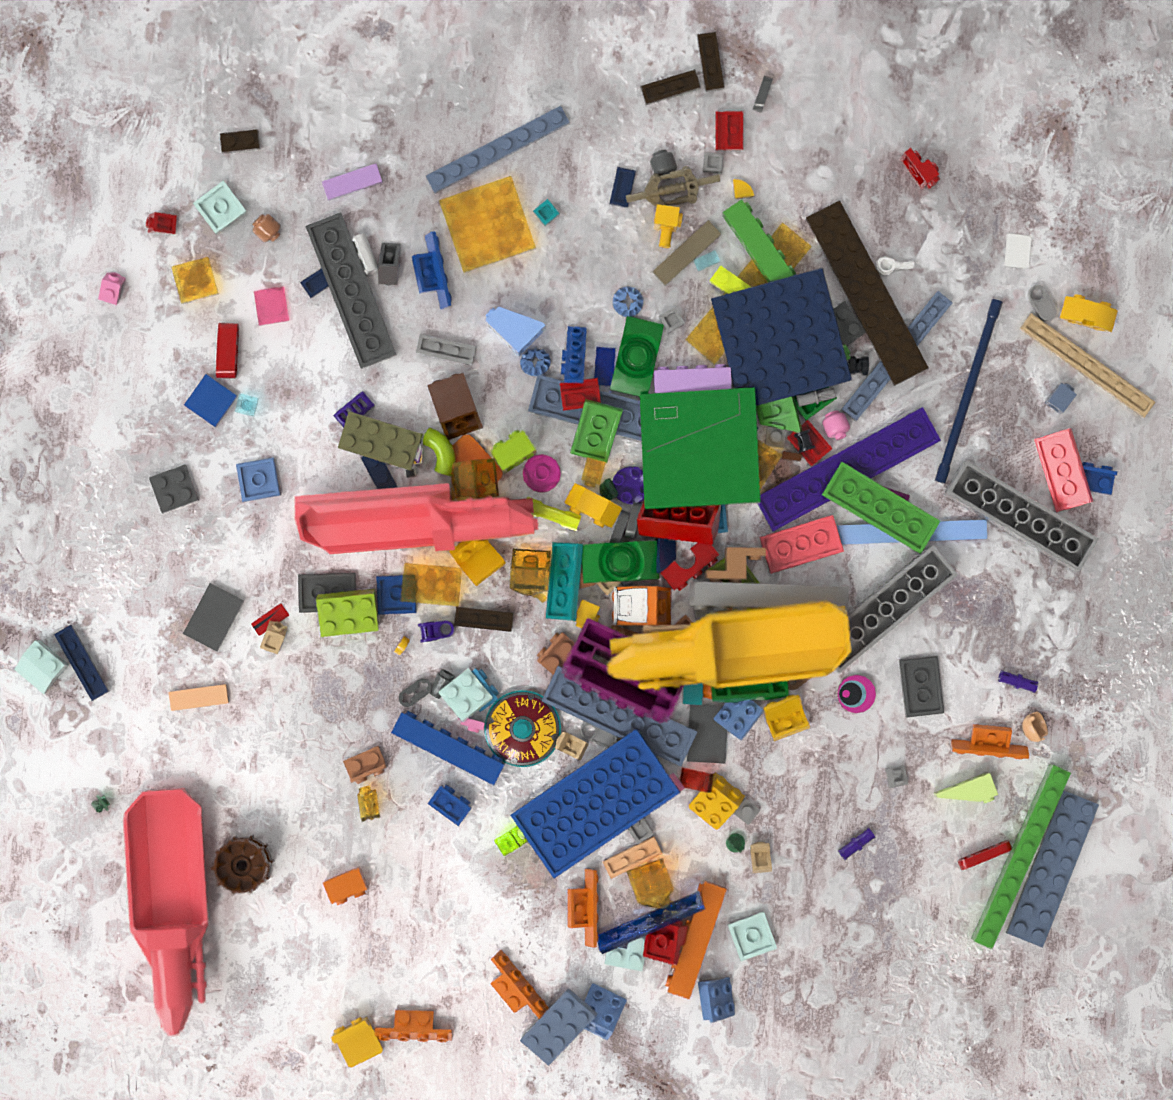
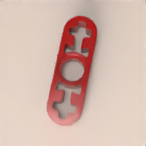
M1005 840L963 857L957 862L960 869L965 870L1011 851L1012 846L1009 840Z

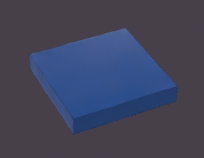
M205 374L184 406L216 427L238 396Z
M415 575L376 576L378 615L417 613Z

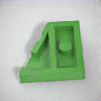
M794 396L756 406L760 425L790 430L796 433L802 432Z

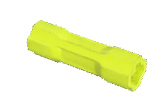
M533 499L534 513H531L533 517H541L558 523L567 529L577 530L581 515L570 511H562Z

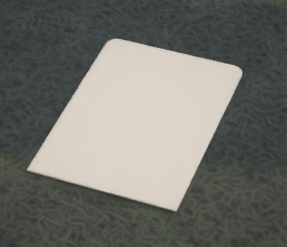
M1007 233L1004 266L1029 268L1032 236Z

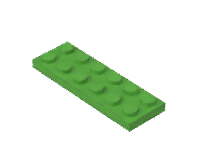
M843 462L839 464L822 493V496L919 554L923 552L940 523V520Z

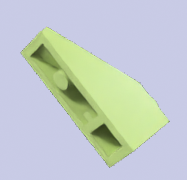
M988 772L934 792V796L937 798L983 801L984 803L995 800L994 796L998 795L991 774Z

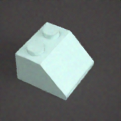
M35 640L22 655L14 670L41 693L45 694L69 664L42 641Z

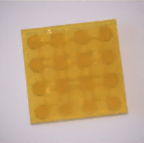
M511 176L439 200L463 273L536 249Z

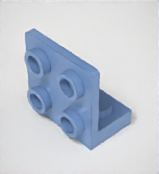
M593 983L584 1002L598 1014L587 1025L585 1030L608 1040L617 1025L627 1000Z

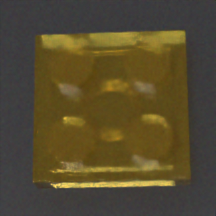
M209 257L171 267L181 304L219 294Z

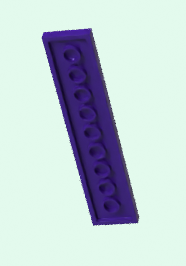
M922 407L761 494V503H757L773 532L831 501L822 496V493L841 462L871 479L940 442L941 439Z

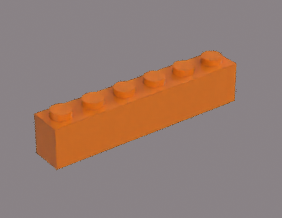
M706 880L703 881V884L699 883L696 895H699L697 902H693L690 913H692L691 920H687L685 923L688 926L686 943L680 947L678 965H671V968H674L672 976L668 975L665 986L668 987L667 992L690 1000L727 890L726 887Z

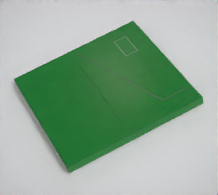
M755 387L640 394L645 509L761 503Z

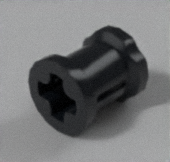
M810 429L794 434V438H797L800 447L799 453L816 448L812 444L809 435Z

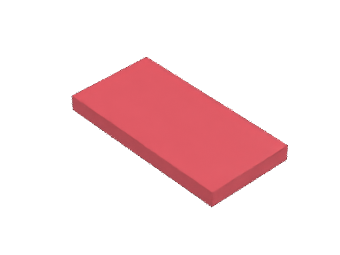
M1069 428L1034 439L1056 512L1093 502L1072 429Z
M833 515L759 537L762 548H766L765 557L770 574L844 552Z

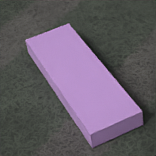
M377 164L322 181L328 201L383 183Z

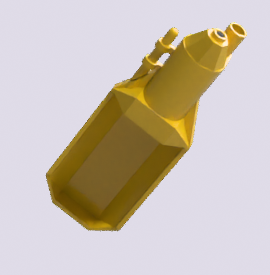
M828 601L709 614L697 622L690 623V626L685 629L635 634L633 637L610 639L611 655H618L611 659L607 669L609 674H613L614 678L638 681L653 679V681L640 682L639 688L642 690L652 688L660 690L662 687L671 686L679 688L680 685L698 683L722 688L823 677L832 673L851 653L848 616L845 606H837ZM673 677L672 679L659 680L660 678Z

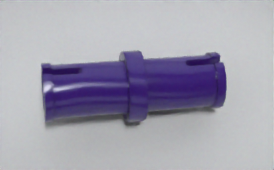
M1003 670L999 673L998 682L1012 685L1015 689L1021 688L1033 693L1037 691L1038 681L1024 678L1021 674L1015 675Z
M867 828L856 838L852 837L848 844L838 850V853L844 860H847L848 857L858 850L861 851L864 845L876 837Z

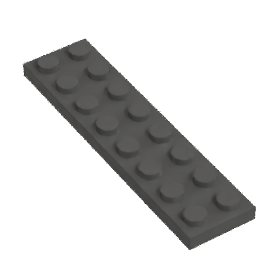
M340 212L305 226L360 368L363 369L397 356L342 213Z

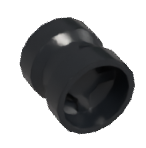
M850 356L848 365L851 375L860 373L867 376L869 357L862 356L861 358H856L855 356Z

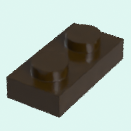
M258 129L220 133L222 154L260 150Z

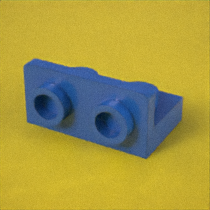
M1083 462L1082 465L1090 492L1112 495L1114 479L1118 472L1113 471V467L1110 466L1096 468L1093 463Z

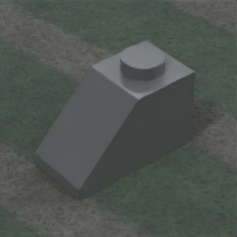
M381 243L378 262V284L398 285L401 244Z

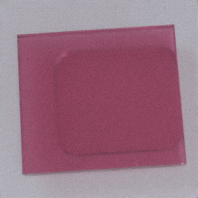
M284 287L253 291L259 326L289 321Z

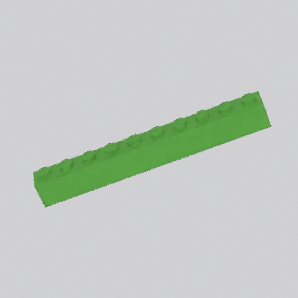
M741 199L722 213V217L768 283L796 275L791 265L787 266L784 259L786 258L780 249L776 250L773 244L775 242L769 233L765 234L762 228L764 226L758 217L755 219L751 212L753 210L748 202L744 203ZM843 344L846 358L848 361L851 358L849 356L851 352L848 349V347L845 344Z
M1049 764L1015 839L1012 850L1006 859L971 937L974 942L993 949L1071 775L1070 772Z

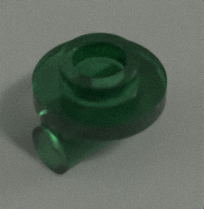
M611 478L606 479L599 486L602 497L613 500L619 496Z
M96 795L98 800L93 801L91 806L97 813H101L103 809L108 811L107 806L110 805L104 795L102 797Z
M738 833L730 834L726 839V846L731 852L741 853L745 849V839Z

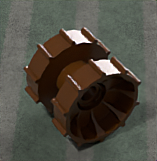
M254 835L240 838L234 836L233 839H229L228 844L215 851L216 857L211 870H214L218 881L217 886L221 885L226 890L232 892L231 895L246 892L252 894L253 891L257 890L261 883H265L271 878L269 873L275 860L271 858L267 848L268 844H264L254 838ZM239 860L247 862L248 867L246 870L239 868Z

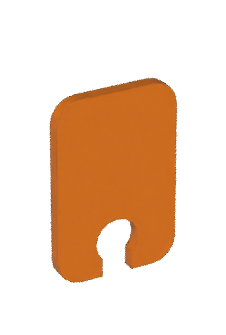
M471 435L462 436L452 445L456 457L454 474L474 496H482L488 491L485 486L478 482V477L481 473L490 474L491 480L495 484L502 478L503 472L501 468Z

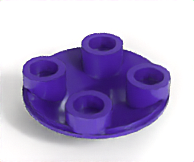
M629 466L622 468L613 477L612 490L619 501L625 504H633V501L639 503L644 500L643 470L639 467Z

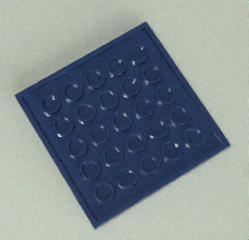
M823 268L711 298L728 366L731 367L734 388L755 387L756 406L852 381Z

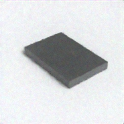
M356 573L298 574L299 613L318 612L316 598L319 594L355 591Z
M209 583L183 634L218 652L244 600Z
M938 656L899 660L905 718L943 714L944 706Z
M690 704L689 728L696 730L697 734L687 753V762L725 764L727 730L714 720V717L723 706Z

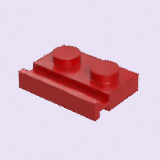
M743 111L715 112V151H743Z
M598 378L585 379L583 383H559L563 411L583 409L585 399L601 403Z
M807 420L801 425L802 431L810 429L809 435L812 444L816 448L801 454L812 467L833 448L810 421ZM792 432L787 439L799 452L800 447L797 438H794L796 432Z

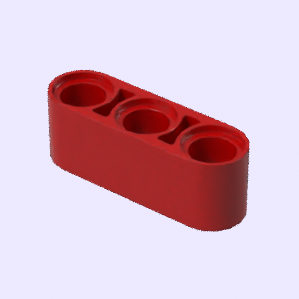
M238 323L218 324L216 378L236 379Z

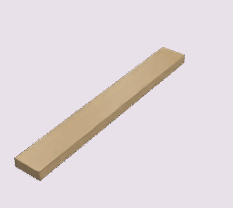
M1031 313L1020 327L1022 332L1142 418L1146 417L1156 403Z

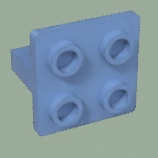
M752 700L734 703L726 702L714 717V720L739 740H743L764 710Z
M729 977L698 982L703 1020L715 1023L735 1015L732 985Z

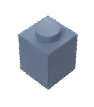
M1061 383L1055 388L1045 404L1057 413L1062 414L1077 394L1073 392L1075 389L1067 383Z

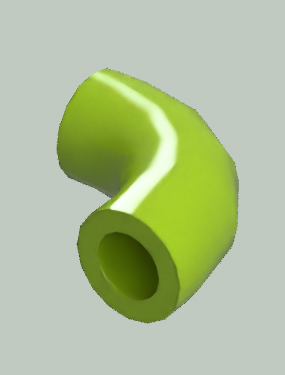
M430 427L423 437V445L431 448L436 454L437 461L434 471L452 477L456 462L454 448L445 435Z

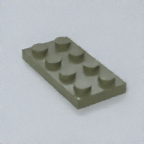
M349 411L338 448L412 471L423 434Z

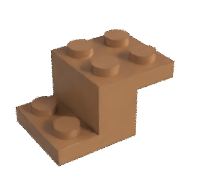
M725 548L724 571H705V579H709V582L722 583V579H729V583H741V579H746V556H748V560H761V556H766V548Z

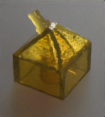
M495 458L453 463L450 488L452 501L455 498L457 501H464L467 498H473L474 500L491 496L499 497Z
M513 548L510 568V589L522 595L537 598L541 603L545 602L547 597L542 592L548 591L551 551Z
M663 858L627 871L630 884L639 904L650 908L669 907L674 910L677 909L678 903L670 900L669 897L674 887Z

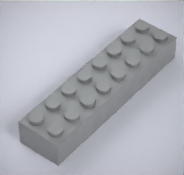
M967 460L961 463L943 494L1074 572L1081 571L1099 540L1096 536Z
M934 545L924 550L847 615L851 653L835 669L837 673H841L958 575Z
M693 582L690 583L689 607H694V610L706 611L708 607H713V611H727L728 608H732V611L747 610V608L760 609L828 601L837 606H845L846 610H848L849 587Z

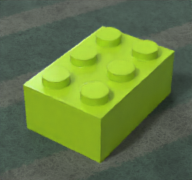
M519 430L514 431L509 435L507 441L503 443L500 440L492 446L493 450H491L493 457L504 474L537 454L535 447L524 430L521 432Z
M375 588L317 595L316 603L321 637L379 631Z

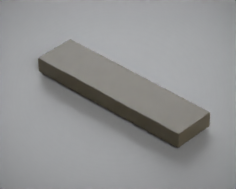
M708 220L652 273L666 286L720 237L721 233Z

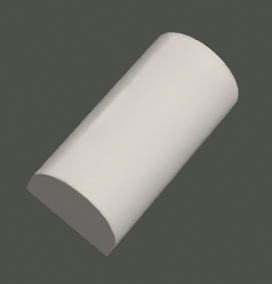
M366 234L354 236L352 242L365 275L377 272L378 264Z

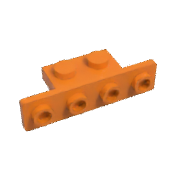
M973 724L970 741L951 740L952 751L958 754L970 753L978 756L992 755L998 758L1029 759L1027 746L1010 745L1012 728Z
M585 869V888L568 889V928L585 927V946L595 948L599 939L597 932V922L599 919L597 913V903L599 900L597 884L599 878L597 870Z
M499 950L491 958V961L502 974L490 984L514 1013L528 1005L540 1019L549 1007L536 993L533 986L523 977L522 973L514 966L509 957L502 950Z
M395 1010L394 1028H375V1036L381 1041H389L390 1039H398L402 1042L409 1040H418L419 1042L437 1040L438 1042L445 1043L452 1041V1030L433 1029L434 1011Z

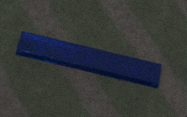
M696 891L599 934V951L605 954L705 910L702 893Z

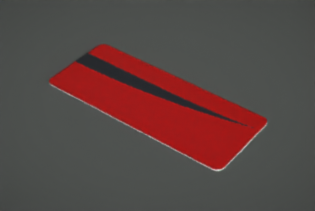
M280 603L252 622L251 625L257 634L261 636L266 632L270 621L281 622L289 614Z

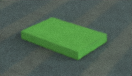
M585 399L570 454L607 463L623 409Z

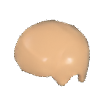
M1036 711L1024 718L1022 723L1024 735L1033 742L1045 740L1043 737L1048 735V730L1041 713Z

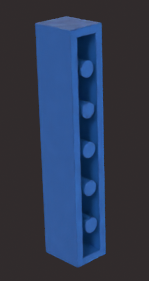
M408 710L406 713L401 712L391 732L392 734L495 785L505 765L502 763V758L494 754L492 757L488 756L483 748L479 746L473 748L467 745L469 741L461 737L455 739L450 736L451 732L443 728L440 731L433 727L435 724L426 719L423 722L416 719L417 715Z

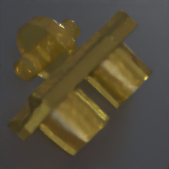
M370 786L359 788L357 796L361 821L380 818L376 789L371 790Z

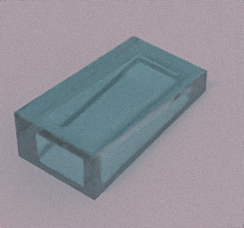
M715 250L693 260L698 272L721 262Z

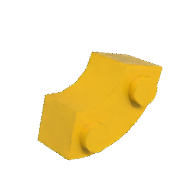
M1074 294V297H1065L1060 318L1069 323L1085 326L1096 331L1112 332L1118 310L1111 308L1112 304L1102 301L1097 303L1085 300V296Z
M574 483L564 502L570 506L569 510L577 515H580V513L594 519L593 523L601 528L604 525L612 528L622 510L620 506L576 483Z

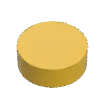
M403 636L394 652L401 655L410 639Z

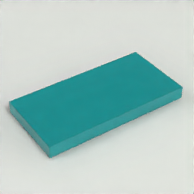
M552 542L546 619L576 621L583 544Z

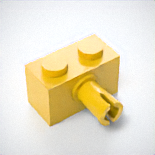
M658 204L656 206L653 229L661 230L659 247L671 248L672 232H676L677 227L681 228L683 213H679L680 207Z

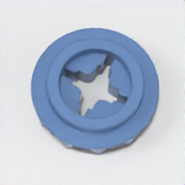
M626 286L620 288L614 294L613 307L619 315L633 317L641 311L643 297L636 288ZM627 294L630 300L636 301L630 304L629 310L625 303H620L626 300Z
M536 347L532 350L528 349L525 354H522L520 360L522 370L530 376L544 374L551 364L549 353L547 354L544 349L541 350ZM535 356H536L537 359H538V361H537V364H536L535 367H534V364H533L532 361L534 360V358H535Z

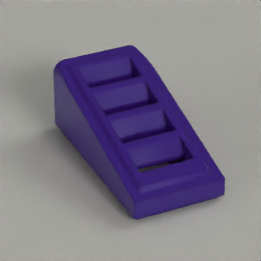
M362 391L333 416L344 428L346 421L341 415L344 413L347 416L349 408L353 413L364 416L375 405ZM360 398L368 405L366 408L358 401ZM356 403L362 411L359 413L352 405Z

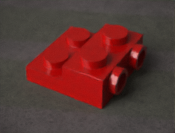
M910 148L900 158L921 189L925 187L930 189L940 180L938 166L933 161L930 162L929 159L922 163L920 161L922 158L916 150L913 151Z
M656 915V918H648L643 957L671 965H678L680 947L686 943L688 926L683 925L682 920L672 919L668 921V917L663 915Z

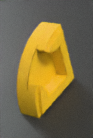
M739 179L732 180L735 199L754 197V192L749 184Z

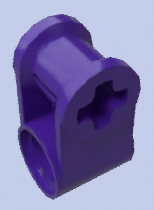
M432 621L418 624L422 637L420 643L449 638L456 631V627L451 621ZM444 624L451 626V632L447 635L441 630Z

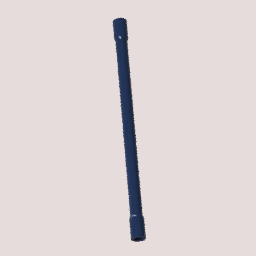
M991 300L985 326L942 461L937 470L934 480L936 482L946 483L951 461L990 338L1003 304L1000 300Z

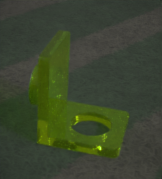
M517 825L494 840L503 856L508 855L528 842L525 837L521 839L518 836L517 831L519 828Z

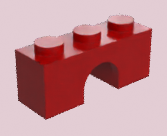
M696 543L689 549L695 557V563L691 568H681L674 561L660 573L673 591L676 589L681 591L688 585L687 580L691 577L695 580L703 573L702 568L706 565L710 568L718 561L716 557L719 556V553L711 544Z

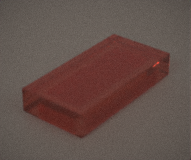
M682 768L680 782L684 788L711 793L714 774Z

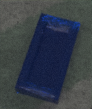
M596 347L594 378H598L599 386H611L616 348Z

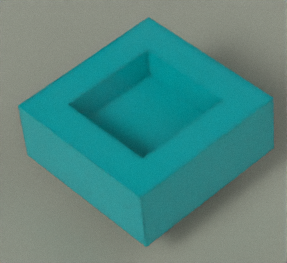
M548 199L533 210V213L544 226H547L560 215Z

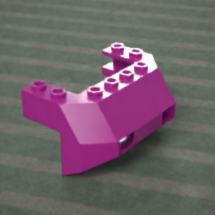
M587 618L563 666L561 673L564 674V677L574 681L581 686L580 689L591 693V691L597 693L598 697L602 700L608 701L610 699L616 702L615 705L619 708L626 709L627 707L633 710V714L643 718L646 716L659 723H667L678 703L684 685H680L679 688L671 686L662 687L660 690H654V688L642 690L639 688V683L643 682V680L614 678L613 674H609L608 666L592 659L595 654L611 663V659L618 654L611 655L610 639L626 638L628 636ZM673 677L660 678L659 680L672 679Z

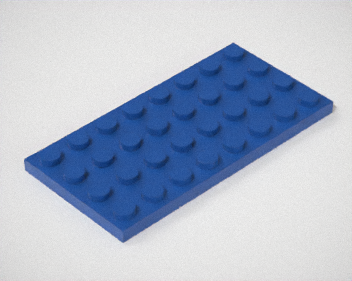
M635 729L510 816L554 879L681 792L638 729Z

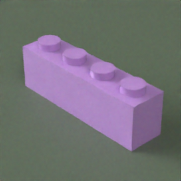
M726 364L715 365V368H707V365H697L696 369H688V366H677V370H669V367H657V370L653 372L654 393L732 389L731 367L726 368Z

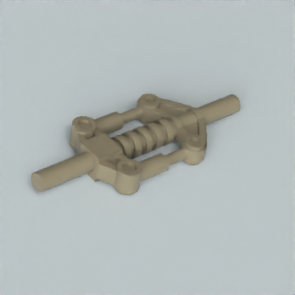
M684 166L681 170L672 171L670 174L661 176L657 173L653 174L643 192L625 196L627 203L646 199L655 207L657 204L666 206L687 202L694 204L697 201L698 187L720 182V176L717 174L696 179L691 168ZM683 176L685 178V182H675V184L671 183L669 186L667 184L664 187L660 186L658 188L660 181L663 179H674ZM687 189V195L676 197L674 200L664 201L660 198V195L675 194V192H684Z

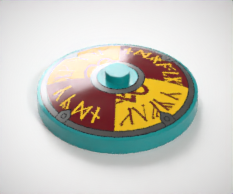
M517 690L500 697L489 709L484 725L485 739L492 753L502 758L504 763L515 767H530L543 762L554 752L556 740L561 735V722L555 707L542 702L544 696L533 691Z

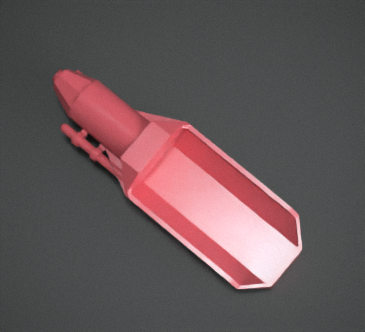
M449 483L295 496V521L300 540L322 548L329 554L435 546V551L455 550L454 542L535 534V530H538L539 525L538 519L534 518L531 514L534 513L533 498L510 500L505 497L492 498L491 496L486 497V499L473 500V498H467L466 501H452Z
M185 788L146 790L124 812L123 819L129 923L132 935L152 967L154 1008L161 1028H163L164 1032H168L169 1036L179 1035L180 1031L185 1027L193 1006L192 988L197 989L199 1003L206 1001L205 988H207V981L204 979L206 964L203 962L202 939L209 925L202 807ZM191 969H196L197 982H192Z

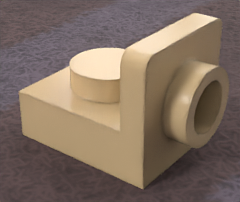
M270 621L260 648L278 655L288 627L280 622Z

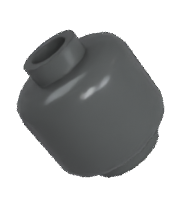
M660 150L652 155L650 165L654 174L657 173L661 176L677 170V164L671 152Z

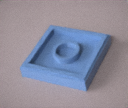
M274 458L236 464L242 502L281 496Z

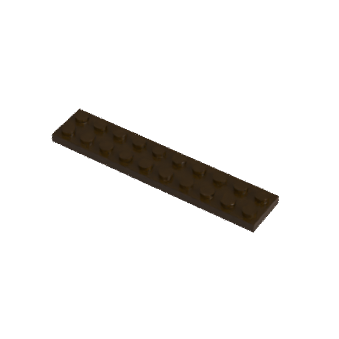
M840 200L806 217L811 231L893 386L929 369Z

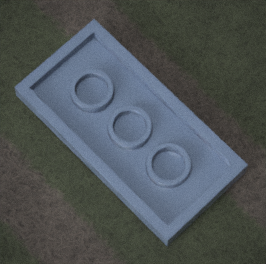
M568 988L522 1036L520 1041L549 1066L598 1013Z

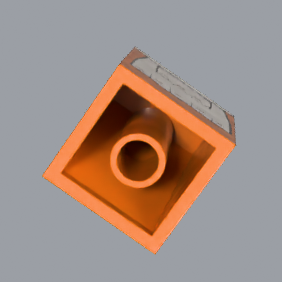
M658 586L614 587L612 593V600L614 602L612 620L614 625H671V588Z

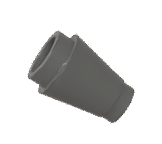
M441 669L440 672H437L430 694L440 699L441 696L438 692L452 682L455 676L449 671Z

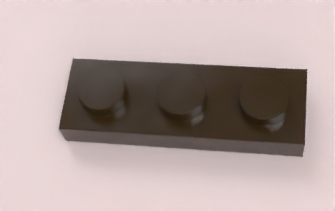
M716 32L697 34L705 92L723 90L725 87Z
M694 69L642 85L640 88L645 104L650 105L699 90L701 86Z
M456 607L454 626L512 632L514 613Z

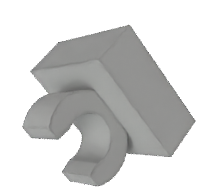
M904 765L885 769L889 788L908 785Z

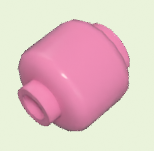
M836 410L824 416L825 419L822 424L829 438L841 440L847 436L846 433L850 430V425L844 413Z

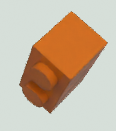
M360 866L323 882L331 904L336 903L337 906L347 902V898L354 895L357 898L366 894L365 890L369 888Z

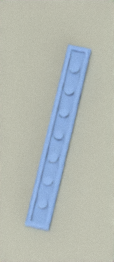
M987 520L940 521L929 541L987 539ZM871 524L837 525L842 545L899 542Z

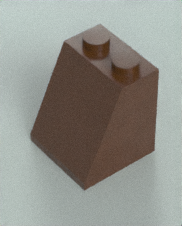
M464 373L453 374L449 378L436 380L432 384L427 385L439 422L448 440L483 428Z

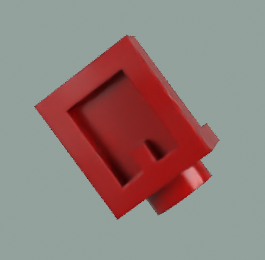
M158 212L149 214L146 219L148 233L152 234L155 232L175 235L177 215Z

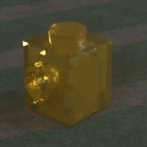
M587 457L581 481L585 482L584 485L593 488L596 485L600 486L606 462Z

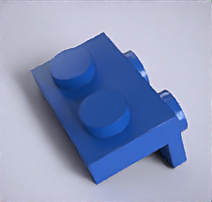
M446 784L445 787L441 785L427 804L459 826L472 809L470 806L471 802L463 796L460 798L454 794L455 790Z

